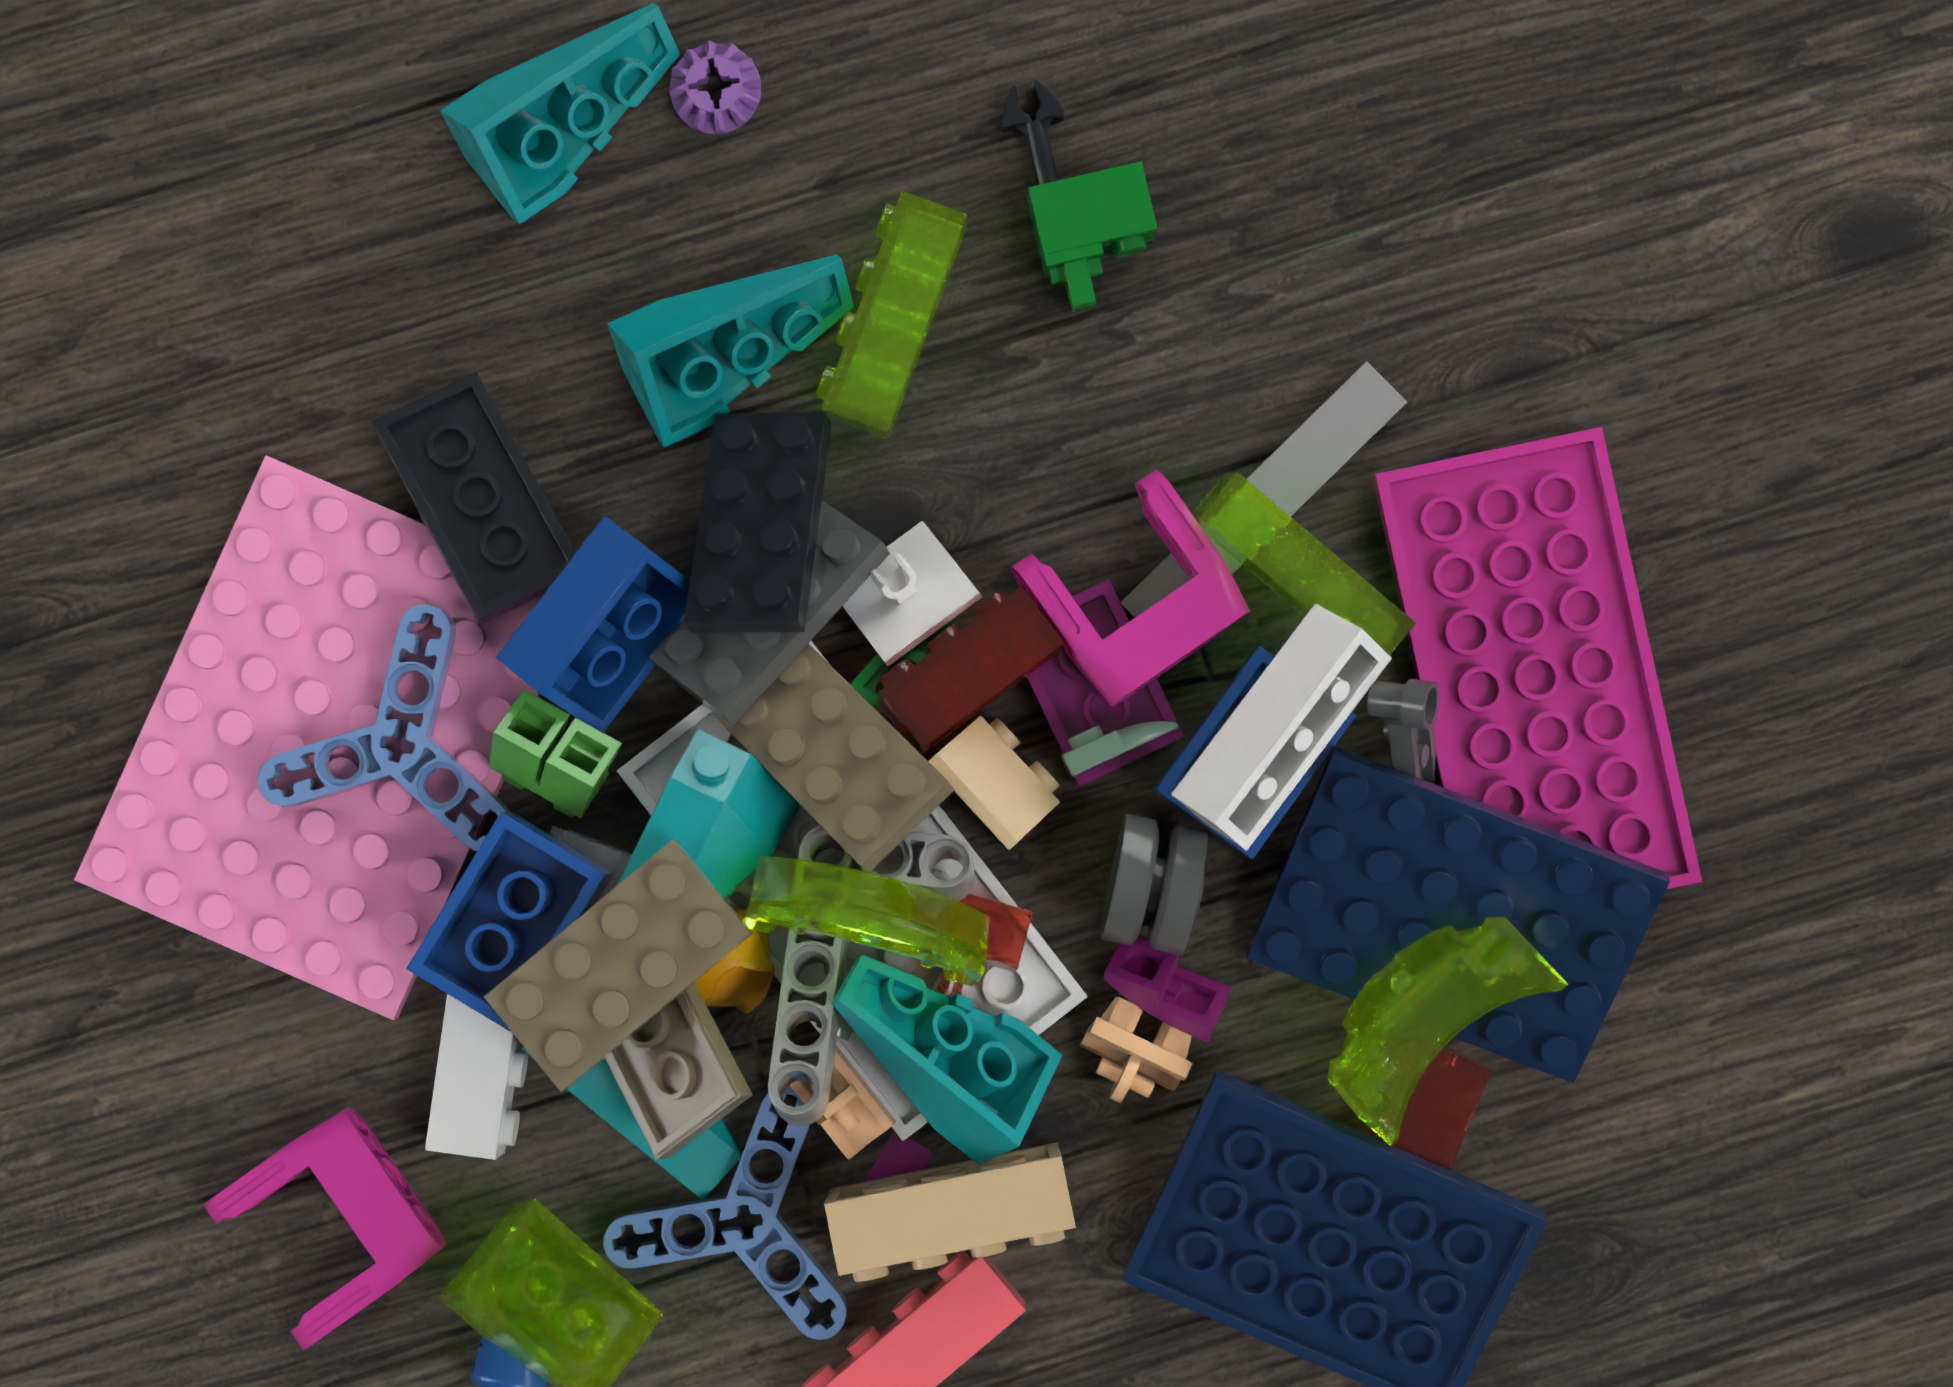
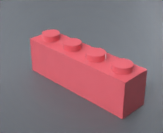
M959 1251L937 1271V1274L942 1278L925 1294L919 1287L907 1294L893 1307L892 1312L896 1315L894 1320L881 1331H878L874 1325L867 1328L846 1348L851 1354L849 1358L834 1370L828 1363L813 1373L801 1387H936L1026 1311L1025 1300L988 1256L973 1258L965 1251Z

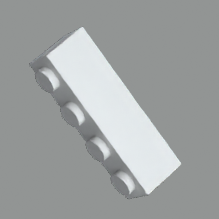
M1315 603L1171 795L1204 823L1247 851L1392 658L1362 628Z
M448 994L425 1150L496 1160L505 1153L506 1145L514 1146L516 1142L520 1112L511 1110L514 1087H523L527 1072L528 1054L526 1052H519L521 1042L512 1031L506 1030Z

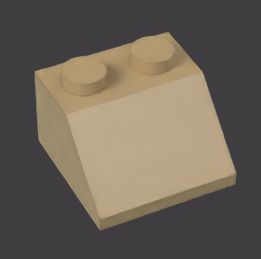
M980 715L928 762L949 781L955 789V793L999 841L1010 850L1060 803L1053 795V792L1060 785L1037 760L1028 767L1019 758L1013 749L1020 744V741L998 717L988 724Z

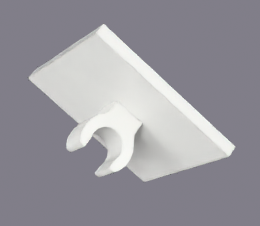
M923 521L886 547L890 554L877 569L871 572L867 580L843 605L844 609L887 666L898 660L982 598L980 592Z

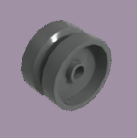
M1125 814L1112 862L1103 909L1100 939L1131 945L1138 938L1145 912L1148 911L1151 912L1148 928V941L1151 948L1156 951L1183 956L1190 937L1193 921L1196 920L1204 888L1206 874L1204 866L1208 830L1177 824L1169 832L1162 858L1157 857L1159 827L1156 820Z

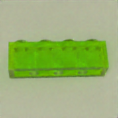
M901 191L896 206L886 204L876 230V236L883 239L876 260L869 257L866 258L857 281L856 290L864 293L857 313L846 312L837 335L836 344L843 346V351L836 368L829 365L826 366L817 389L816 398L824 400L821 409L827 412L830 419L889 440L966 232V213L905 191Z
M1238 472L1224 474L1192 512L1196 521L1211 539L1304 617L1316 603L1362 628L1389 656L1416 624Z

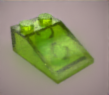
M537 1199L512 1205L438 1296L481 1336L510 1353L527 1368L555 1387H610L664 1316L660 1310Z

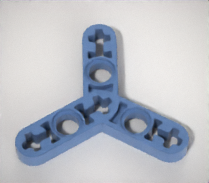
M419 604L404 613L398 625L375 724L283 752L267 759L260 768L258 775V787L263 797L271 804L278 806H299L393 777L462 843L478 851L486 836H482L479 839L474 836L473 833L478 827L476 821L466 812H461L456 821L450 815V812L465 804L472 790L478 794L479 798L469 804L478 813L489 815L494 811L499 816L501 812H510V810L432 737L456 638V627L452 617L446 611L430 604ZM428 615H434L433 625L442 629L439 640L430 639L428 641L424 655L428 658H437L434 669L419 662H404L407 651L419 655L422 640L421 637L413 634V627L415 623L425 624ZM413 671L422 673L429 683L427 698L417 705L406 704L398 693V685L401 678ZM393 708L405 714L423 715L421 726L414 722L408 723L406 740L415 743L412 754H402L399 762L394 761V751L386 748L388 737H398L403 720L391 719ZM340 746L351 747L359 757L358 771L347 780L336 778L329 769L328 761L330 755ZM315 754V771L324 784L323 788L317 789L316 778H309L293 785L294 795L292 796L285 789L275 788L274 779L282 776L281 766L286 764L289 771H304L313 768L312 763L308 760V756ZM447 768L454 772L458 778L459 787L454 798L442 803L431 797L428 792L427 783L433 772L437 769Z
M789 1085L785 1089L783 1100L789 1094L797 1097L796 1107L804 1105ZM767 1093L759 1108L727 1195L631 1211L619 1215L608 1226L604 1235L603 1247L607 1257L615 1265L622 1268H639L735 1251L803 1334L816 1340L828 1339L836 1335L844 1325L848 1311L847 1300L839 1287L778 1214L780 1204L810 1125L795 1126L788 1123L783 1137L795 1139L793 1148H789L785 1143L776 1138L760 1137L759 1133L762 1127L773 1133L779 1118L778 1112L771 1109L772 1102ZM772 1149L781 1156L784 1164L781 1176L772 1181H762L755 1177L751 1171L750 1162L751 1157L758 1150ZM741 1205H748L751 1214H761L763 1221L755 1225L753 1235H744V1230L741 1226L727 1227L721 1232L725 1241L715 1242L716 1222L710 1209H721L719 1221L736 1217ZM684 1214H693L699 1217L705 1226L704 1239L694 1246L680 1244L672 1232L673 1223L677 1217ZM653 1219H663L661 1237L667 1251H657L659 1239L642 1243L638 1247L637 1255H630L627 1246L617 1245L616 1238L622 1236L625 1232V1225H633L635 1234L654 1232L657 1228ZM786 1249L792 1251L798 1257L800 1272L794 1279L782 1282L770 1275L767 1269V1260L773 1252ZM809 1274H812L818 1281L809 1287V1291L820 1303L830 1299L835 1304L830 1314L833 1322L828 1325L822 1319H818L814 1323L808 1320L807 1316L810 1313L811 1305L802 1293H800L795 1302H792L786 1295L799 1289Z

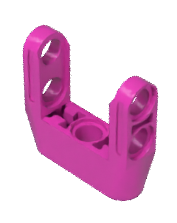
M1153 470L1137 481L1135 488L1142 501L1144 516L1190 580L1103 640L1052 567L1041 563L1033 554L1027 555L1011 566V571L1018 585L1070 660L1112 707L1132 696L1234 626L1251 612L1223 557L1175 489L1158 470Z
M351 1107L345 1108L290 1142L203 1205L217 1225L227 1218H236L244 1211H249L310 1168L375 1261L374 1265L302 1316L299 1325L290 1331L303 1351L392 1289L444 1248L446 1244L441 1230L365 1120Z

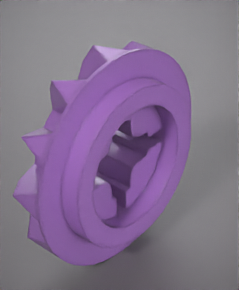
M708 40L704 45L695 49H686L682 59L676 66L672 67L669 94L675 111L687 125L703 133L723 134L738 129L753 116L760 102L761 80L752 58L740 51L733 43L726 45ZM711 66H715L716 72L719 73L722 81H731L732 83L731 87L722 89V99H719L720 109H715V104L707 91H698L696 89L699 88V85L708 83V74L711 73Z

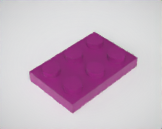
M1109 579L1072 596L1102 640L1129 622ZM1038 613L1004 629L1063 754L1072 751L1068 739L1100 725L1104 735L1131 725L1155 721L1176 722L1179 727L1075 775L1074 779L1078 787L1185 737L1157 678L1126 700L1112 707L1073 664Z

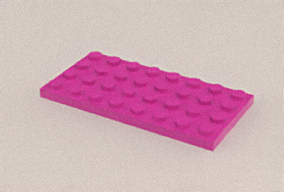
M1602 427L1387 471L1372 476L1416 680L1436 682L1439 689V707L1433 725L1439 786L1668 873L1670 879L1667 889L1702 882Z

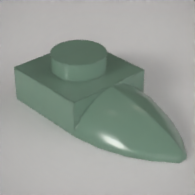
M1155 721L1131 725L1104 735L1100 725L1068 739L1072 751L1063 754L1061 758L1070 777H1073L1179 727L1176 722Z

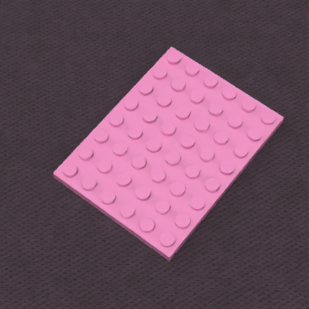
M265 455L74 880L391 1020L398 1019L417 975L406 968L458 884L473 849L462 843L393 777L299 806L283 807L271 804L260 792L258 787L260 768L267 759L277 754L374 725L399 622L403 614L410 608L419 604H430L446 611L452 617L456 627L455 643L432 737L497 797L504 780L502 774L489 768L493 732L523 689L539 698L542 695L500 662L496 656L543 595L479 626L424 524ZM428 615L425 624L415 623L413 634L418 635L422 640L419 655L407 651L404 662H419L433 669L435 668L437 658L424 656L428 641L430 639L439 640L442 634V629L433 625L434 615ZM413 671L407 673L401 678L398 685L400 698L409 705L422 703L429 693L427 678L420 672ZM393 708L391 719L403 720L398 737H388L386 748L394 751V761L399 762L402 754H412L415 743L406 740L408 723L414 722L421 726L423 715L405 714ZM340 746L330 755L328 761L329 769L336 778L347 780L358 771L359 757L351 747ZM315 754L308 756V760L312 763L313 768L304 771H289L286 764L281 766L282 776L274 779L275 788L285 789L292 796L294 795L293 785L309 778L317 779V789L323 788L324 784L315 771ZM447 768L437 769L428 779V792L438 802H448L458 792V778L454 772ZM472 790L465 804L450 812V815L457 821L459 814L466 812L478 825L473 833L478 839L488 815L478 813L469 804L479 798L478 794Z

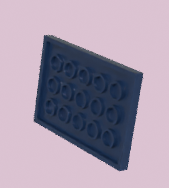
M1333 746L1247 948L1246 958L1574 1083L1663 898L1670 879L1668 873Z
M1216 1070L1124 1268L1122 1280L1369 1387H1464L1548 1219L1545 1210Z

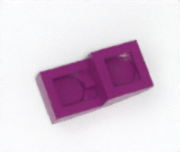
M1138 936L1131 945L1120 943L1104 972L1103 979L1120 994L1150 1015L1188 1035L1209 1043L1228 1004L1232 987L1178 967L1179 955L1153 950L1148 939Z

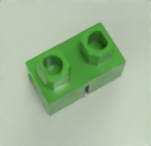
M523 689L493 732L489 768L502 774L503 780L516 788H527L552 802L553 808L569 817L577 816L581 818L610 774L608 768L617 756L622 743L577 718L572 721L558 742L559 737L567 727L570 714Z

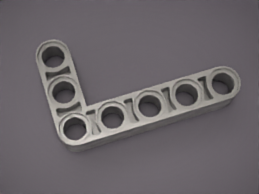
M821 825L811 829L803 837L799 848L768 1079V1096L779 1116L787 1123L795 1126L810 1125L822 1117L829 1102L840 1013L832 1005V1001L844 982L855 895L938 903L958 902L970 893L975 882L972 854L968 846L959 838L948 835L911 832L889 853L899 855L904 859L902 866L893 874L883 875L874 870L867 874ZM835 848L844 853L843 860L832 869H822L814 865L816 856L825 849ZM944 859L956 860L963 865L962 872L952 880L937 879L931 874L933 867ZM828 905L837 910L835 919L825 927L810 926L806 922L808 914L817 906ZM811 963H822L830 968L828 977L817 986H806L799 982L801 971ZM813 1021L822 1026L821 1035L815 1043L809 1046H799L791 1042L792 1032L800 1023ZM804 1080L814 1085V1093L808 1103L799 1107H792L783 1102L785 1089L791 1083Z

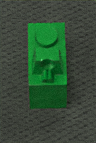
M1142 161L1028 187L1027 202L1045 277H1050L1052 286L1065 283L1072 313L1095 308L1096 299L1091 277L1103 274L1101 265L1103 253L1112 251L1115 258L1135 255L1147 249L1146 242L1154 241L1158 228Z

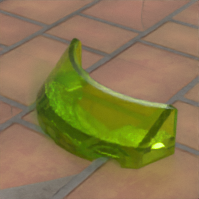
M759 856L743 921L750 929L765 933L774 931L776 926L780 925L791 928V933L803 935L805 930L920 959V966L930 969L934 966L944 968L945 979L973 987L983 977L985 970L990 917L945 895L886 876L816 861Z
M1486 917L1481 926L1456 931L1451 925L1433 931L1397 953L1395 958L1380 972H1377L1360 991L1341 1024L1348 1032L1340 1055L1330 1060L1328 1080L1357 1117L1391 1146L1399 1139L1403 1115L1418 1081L1429 1064L1454 1036L1473 1021L1503 1004L1538 993L1560 992L1568 983L1506 917Z

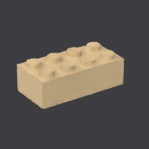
M1058 1142L1007 1152L980 1165L973 1160H967L830 1188L824 1203L838 1276L852 1273L855 1282L884 1277L889 1274L888 1266L910 1261L914 1270L940 1266L948 1262L946 1254L969 1249L973 1258L996 1255L1007 1250L1005 1242L1028 1237L1031 1246L1055 1243L1065 1239L1064 1230L1076 1228Z

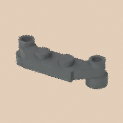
M1409 679L1406 684L1375 680L1368 694V713L1370 716L1381 717L1385 720L1383 741L1386 746L1391 747L1392 763L1390 768L1439 786L1433 728L1439 707L1437 683Z

